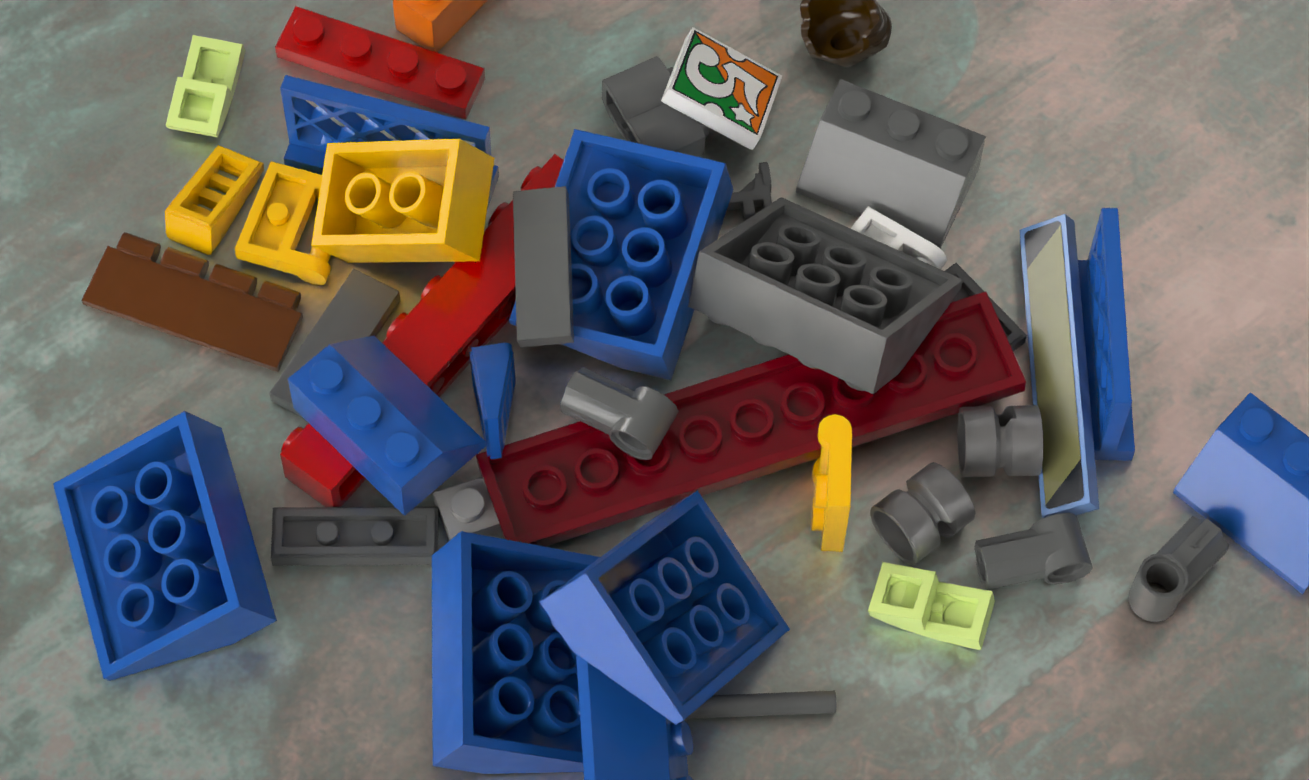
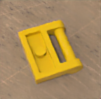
M270 161L235 246L236 258L297 275L301 280L312 285L320 286L326 284L331 271V266L328 263L331 255L313 246L309 254L295 251L316 198L319 199L322 175Z
M835 414L823 418L818 428V441L822 447L820 458L814 463L812 472L815 484V498L812 501L811 531H822L821 551L843 552L851 503L852 428L846 418Z

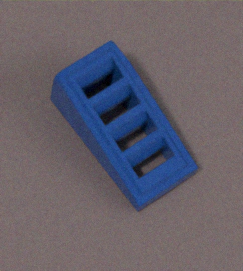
M507 342L471 347L472 351L469 352L474 397L483 439L486 441L487 456H490L491 460L502 458L516 384L514 352L512 345Z

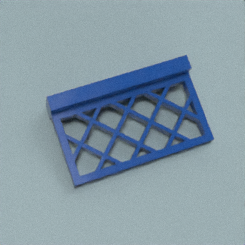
M285 75L280 90L289 138V145L284 156V164L287 166L322 175L327 143L457 138L473 142L472 146L491 156L490 127L288 75ZM306 100L312 101V102H314V103H315L316 105H318V106H317V107H314V106H312L310 103H308ZM356 113L363 114L369 119L364 120ZM334 117L345 126L336 124L330 118ZM407 126L414 127L420 132L415 133ZM385 130L387 133H389V134H390L391 136H393L395 139L388 138L387 136H385V135H384L383 133H381L380 131ZM496 165L493 166L488 206L499 178V167Z
M1102 208L1088 259L1078 260L1095 460L1132 461L1135 453L1119 214L1118 208Z

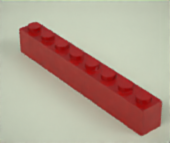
M554 154L542 168L540 166L533 168L524 179L521 191L555 187L564 160ZM513 200L509 204L507 202L500 204L491 215L488 227L484 230L480 261L454 262L452 267L442 277L437 275L432 278L424 288L420 302L409 314L403 312L395 318L387 331L386 339L382 342L438 397L448 389L470 364L469 352L472 351L471 347L487 345L509 321L516 301ZM309 423L304 428L297 427L282 445L280 456L285 478L325 507H342L366 480Z

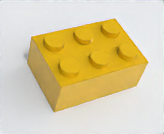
M461 139L327 143L311 246L347 263L480 261L495 158Z

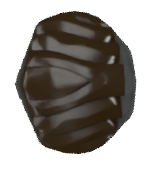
M802 0L800 4L801 18H803L801 36L812 58L849 68L875 55L888 45L892 29L891 18L888 12L876 0Z

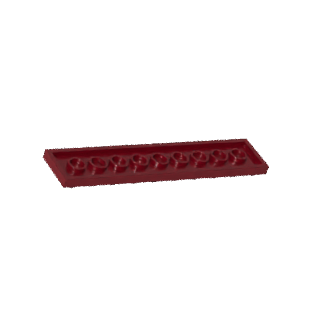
M985 291L951 302L901 372L874 394L851 388L844 380L821 369L807 367L798 358L788 354L664 394L677 406L679 412L654 455L649 460L638 459L625 453L612 442L609 434L581 421L504 445L502 458L491 460L485 451L477 454L476 460L496 513L503 538L547 547L673 506L697 490L701 496L818 459L820 458L822 447L818 441V428L823 418L829 415H841L850 422L852 428V447L959 413L961 407H978L1024 392L1026 380L989 296Z

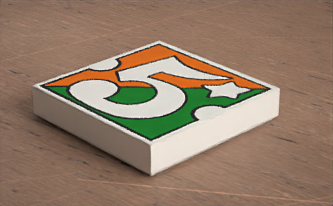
M692 27L684 40L661 101L744 147L753 150L763 133L782 75Z

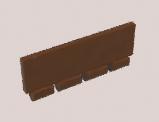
M127 232L122 234L116 246L117 249L107 246L81 300L83 305L279 372L303 319L302 313L296 311L301 300V292L264 281L257 295L258 297H255L253 293L257 286V277L220 264L214 266L208 281L204 279L209 267L208 260L168 247L160 260V264L156 263L161 245Z

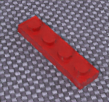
M295 6L275 45L277 58L465 120L485 81V68L297 6Z

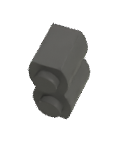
M656 56L602 80L601 99L610 118L626 141L696 157L704 155L705 138L709 135V128L661 101L673 67L667 69L660 58Z

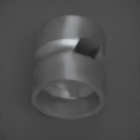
M1038 405L1007 406L1002 414H996L992 406L961 407L959 409L957 441L959 467L962 477H992L998 468H1003L1008 476L1040 475L1043 461V430Z
M935 462L928 464L906 481L908 491L894 490L871 507L870 510L872 523L884 543L897 557L910 565L917 564L938 548L940 536L945 538L952 537L973 521L976 514L974 505L962 484L949 470Z

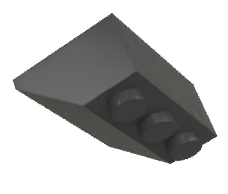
M841 79L818 124L796 187V193L858 218L869 206L941 249L979 170L986 136Z

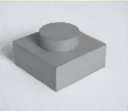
M483 477L433 492L436 507L438 506L439 515L449 541L460 531L485 536L501 533Z

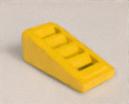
M218 145L166 208L165 225L167 237L196 251L211 255L224 238L263 173L264 163ZM221 170L239 178L235 181L218 174V172ZM209 187H211V188H213V189H216V190H218V191H221V192H223V193H226V194L223 195V194H221V193H218V192H216V191H214V190L209 189ZM201 204V205L206 206V207H208V208H210V209H213V210L210 211V210H207V209H205V208H203V207H200V206H198V205Z

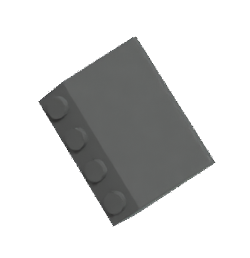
M780 197L699 251L688 307L707 315L711 321L717 324L728 325L753 337L761 345L775 347L798 358L807 367L821 369L844 380L851 388L874 394L901 372L962 287L963 279Z

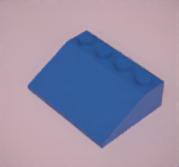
M574 129L555 187L566 186L569 193L574 343L561 345L622 369L672 380L695 310L688 307L699 251L718 239L734 190L726 163ZM516 301L509 318L510 324L516 326Z
M183 411L53 483L103 679L115 680L229 646L277 621L221 427Z
M698 490L648 521L540 601V604L550 617L552 625L562 635L574 653L675 725L684 721L790 630Z
M460 531L432 555V738L434 767L481 774L584 772L576 653L570 649L562 635L554 628L550 617L540 604V601L600 557Z

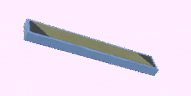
M1063 214L1019 230L1033 405H1038L1040 409L1043 430L1042 470L1039 475L1041 513L1043 518L1060 513L1080 515L1099 509L1075 222L1069 216Z

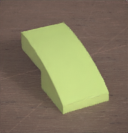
M192 36L183 77H177L166 122L167 128L212 137L219 136L242 68L246 52L243 44Z
M882 562L868 613L871 617L925 637L981 650L995 599L992 591L939 582L935 571Z

